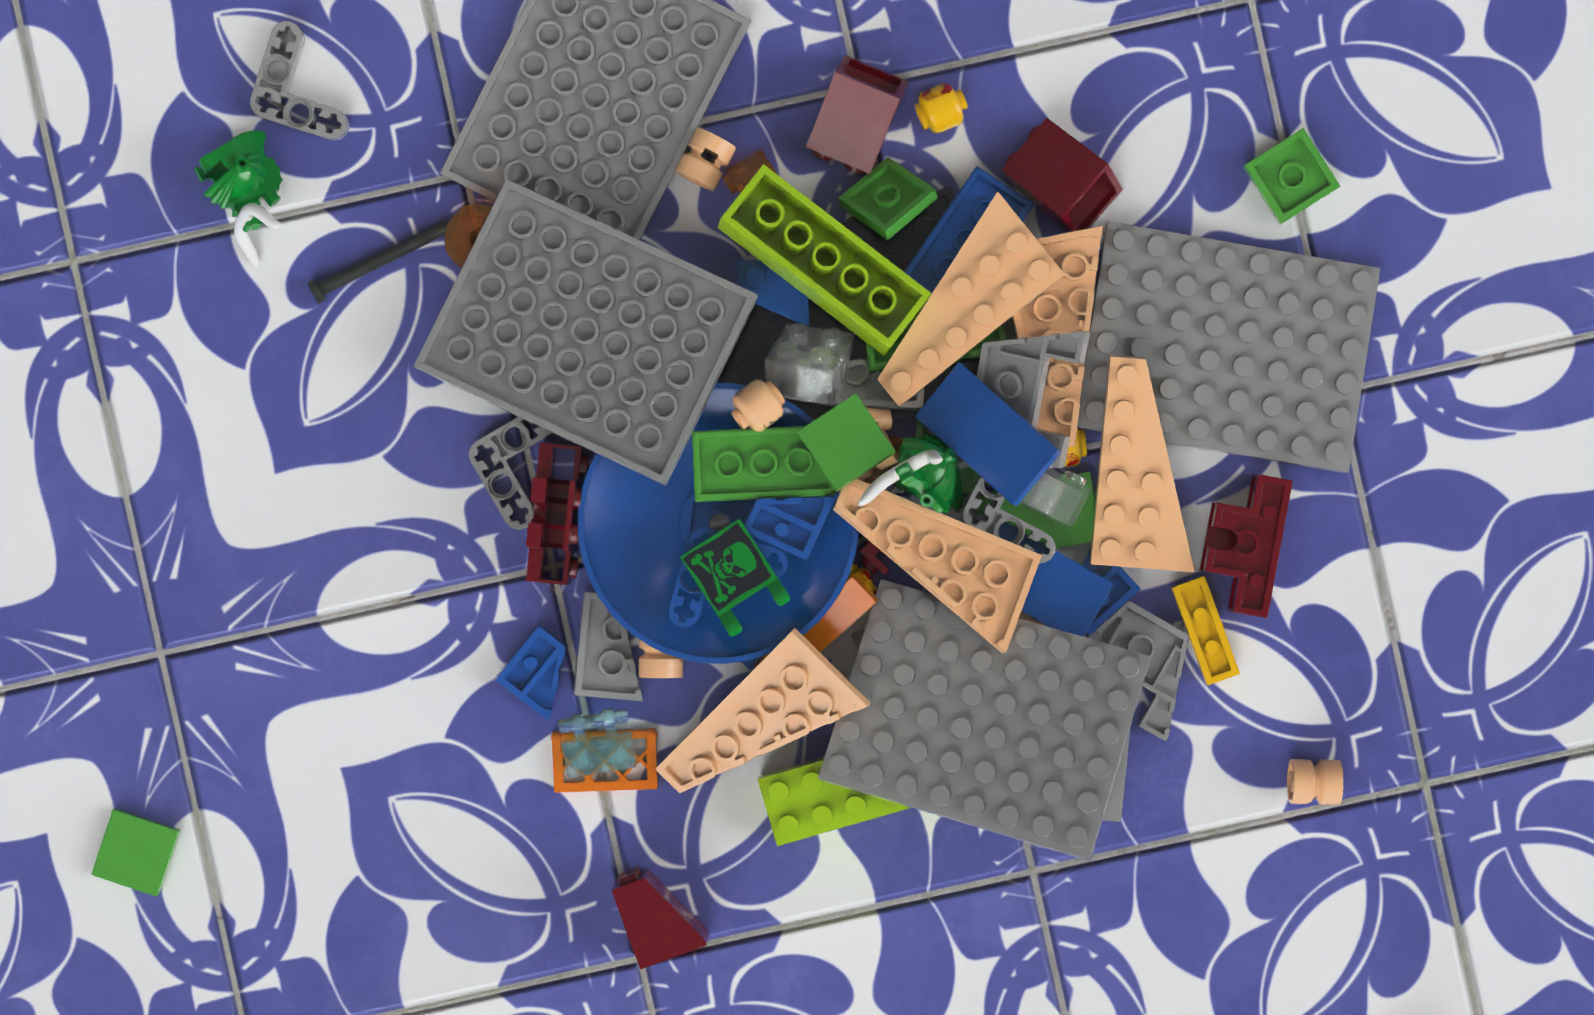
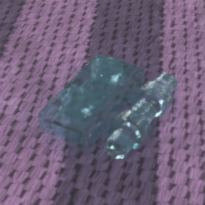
M613 708L602 709V713L585 716L582 713L571 714V718L558 720L560 733L574 732L575 740L562 743L568 778L637 767L632 731L618 733L617 724L629 723L627 709L614 711ZM605 727L606 735L587 738L586 729Z

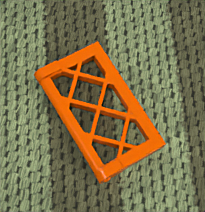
M656 728L553 731L551 741L554 793L658 789V773L655 770L657 768L656 738L658 735ZM646 738V750L639 756L625 743L627 739ZM615 739L619 742L606 757L590 744L592 740ZM563 741H582L584 743L572 758L563 752ZM621 745L636 758L634 763L624 773L608 760ZM586 747L602 760L589 775L574 762L575 758ZM645 755L647 758V762L642 759ZM639 762L647 768V779H628L626 777ZM605 763L620 778L618 780L595 781L591 777ZM571 764L585 779L583 781L564 782V770Z

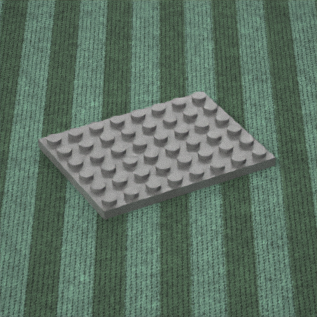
M528 0L440 174L494 202L505 180L508 179L641 241L675 174L676 166L682 155L686 152L695 129L699 127L752 22L750 19L713 0Z
M506 179L414 367L666 486L754 307L758 295Z
M1108 221L1105 227L1093 301L1090 337L1085 358L1077 428L1102 432L1109 355L1145 358L1165 443L1349 473L1380 268Z
M881 579L876 593L878 601L872 606L849 678V682L870 701V704L861 710L841 717L835 722L818 779L1091 861L1151 657L1023 619H1018L1007 652L1002 654L933 594Z

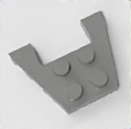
M1079 331L983 343L977 377L1062 451L1051 465L1057 468L1065 467L1070 436L1040 429L1037 427L1050 357L1077 364L1085 363L1090 332Z
M1128 600L1086 638L1151 657L1143 687L1155 693L1139 721L1138 726L1166 742L1170 733L1169 728L1175 708V698L1179 679H1181L1189 635Z

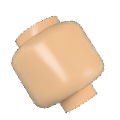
M753 380L733 396L735 410L731 414L742 429L749 426L752 430L761 432L781 418L783 415L782 405L785 403V400L771 381Z

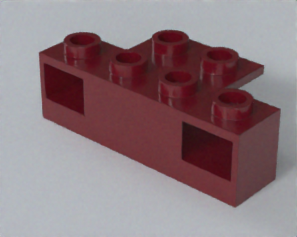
M540 442L537 475L533 477L530 500L534 504V514L531 522H528L526 547H529L526 581L570 585L571 578H577L579 558H574L573 552L574 544H579L578 523L576 522L578 507L581 504L582 489H580L581 475H586L589 467V455L584 454V447ZM556 448L576 450L573 481L553 479ZM546 547L559 548L565 551L563 580L543 578Z
M1253 474L1246 507L1212 502L1199 570L1233 576L1227 611L1268 618L1293 480Z

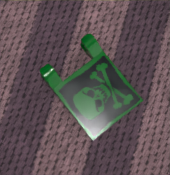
M740 518L680 556L728 634L732 637L741 633L742 625L731 608L765 586L779 606H783L790 600V595Z

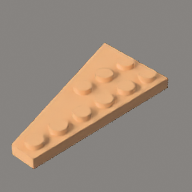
M999 192L996 193L877 379L899 407L1064 275V272Z
M1103 226L1037 239L1064 272V275L1012 316L1017 339L1090 331ZM1050 357L1037 427L1070 436L1068 447H1073L1076 440L1085 363L1077 364Z
M1109 355L1090 564L1195 572L1146 359Z
M859 479L854 480L839 491L833 507L837 514L1002 654L1007 652L1042 555L886 490H883L866 505L859 506V499L870 486L869 483Z
M794 628L655 770L679 793H682L714 778L733 767L736 768L754 757L764 755L805 736L810 731L833 723L851 712L861 710L867 707L870 701Z

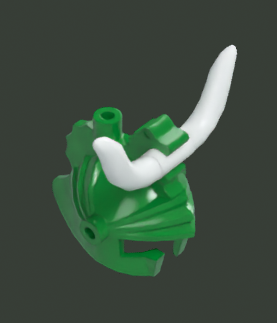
M257 130L247 131L233 137L226 144L201 157L198 161L202 168L198 166L194 168L201 183L210 179L214 182L204 193L205 197H210L211 203L219 204L221 209H232V217H236L234 234L237 242L250 262L255 266L258 265L259 259L257 251L249 238L248 231L258 230L262 223L272 228L280 226V222L260 205V200L264 199L270 207L277 204L281 200L277 193L280 189L279 185L283 181L280 176V168L276 165L275 160L268 158L264 154L266 134L263 131Z
M926 434L920 439L904 437L900 446L897 465L873 481L858 501L859 506L866 505L884 489L895 483L899 491L905 490L909 494L920 498L922 506L930 507L938 513H948L951 509L950 505L959 509L963 505V492L956 454L934 435Z

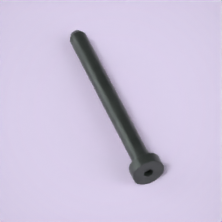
M441 221L319 283L316 279L307 282L311 293L317 303L320 304L326 301V294L448 234L451 231V227L448 221Z

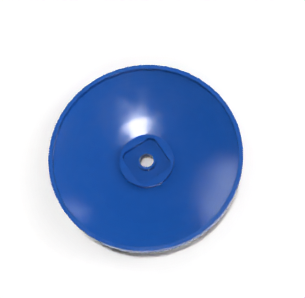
M716 383L693 431L742 429L733 418L731 412L735 410L733 396L747 385ZM784 399L785 403L782 405L783 415L767 428L807 426L814 420L803 410ZM692 434L666 486L596 453L587 471L581 490V504L578 507L579 546L587 575L599 599L610 614L636 638L665 654L688 661L725 664L752 660L770 654L794 628L804 635L821 620L839 596L850 574L855 558L858 531L833 510L839 494L838 491L836 496H830L835 498L834 503L807 561L777 548L784 552L788 560V568L785 574L778 579L790 595L789 602L779 606L765 586L731 608L742 625L741 633L733 637L728 634L707 599H705L698 622L687 628L679 627L670 620L669 606L682 564L680 556L685 554L691 534L700 528L711 529L710 520L716 514L726 515L730 524L740 518L745 526L757 499L695 502ZM704 534L702 539L696 538L694 545L701 544L702 542L707 540L710 537V535ZM751 536V537L753 538L754 542L761 543V544H764V545H768V546H771V547H775V546H773V545H771V544H769V543H767V542H764V541H762V540H760V539H758V538H756V537H754V536ZM772 553L770 558H765L773 571L781 569L783 564L778 561V554ZM686 571L685 583L691 588H698L699 586L690 572ZM681 588L679 596H686L683 606H676L675 613L680 615V621L685 622L687 617L693 618L695 615V611L690 609L692 598L699 602L701 594L689 593Z

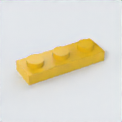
M1205 576L1170 587L1186 632L1189 635V640L1205 684L1208 686L1239 675L1238 666Z

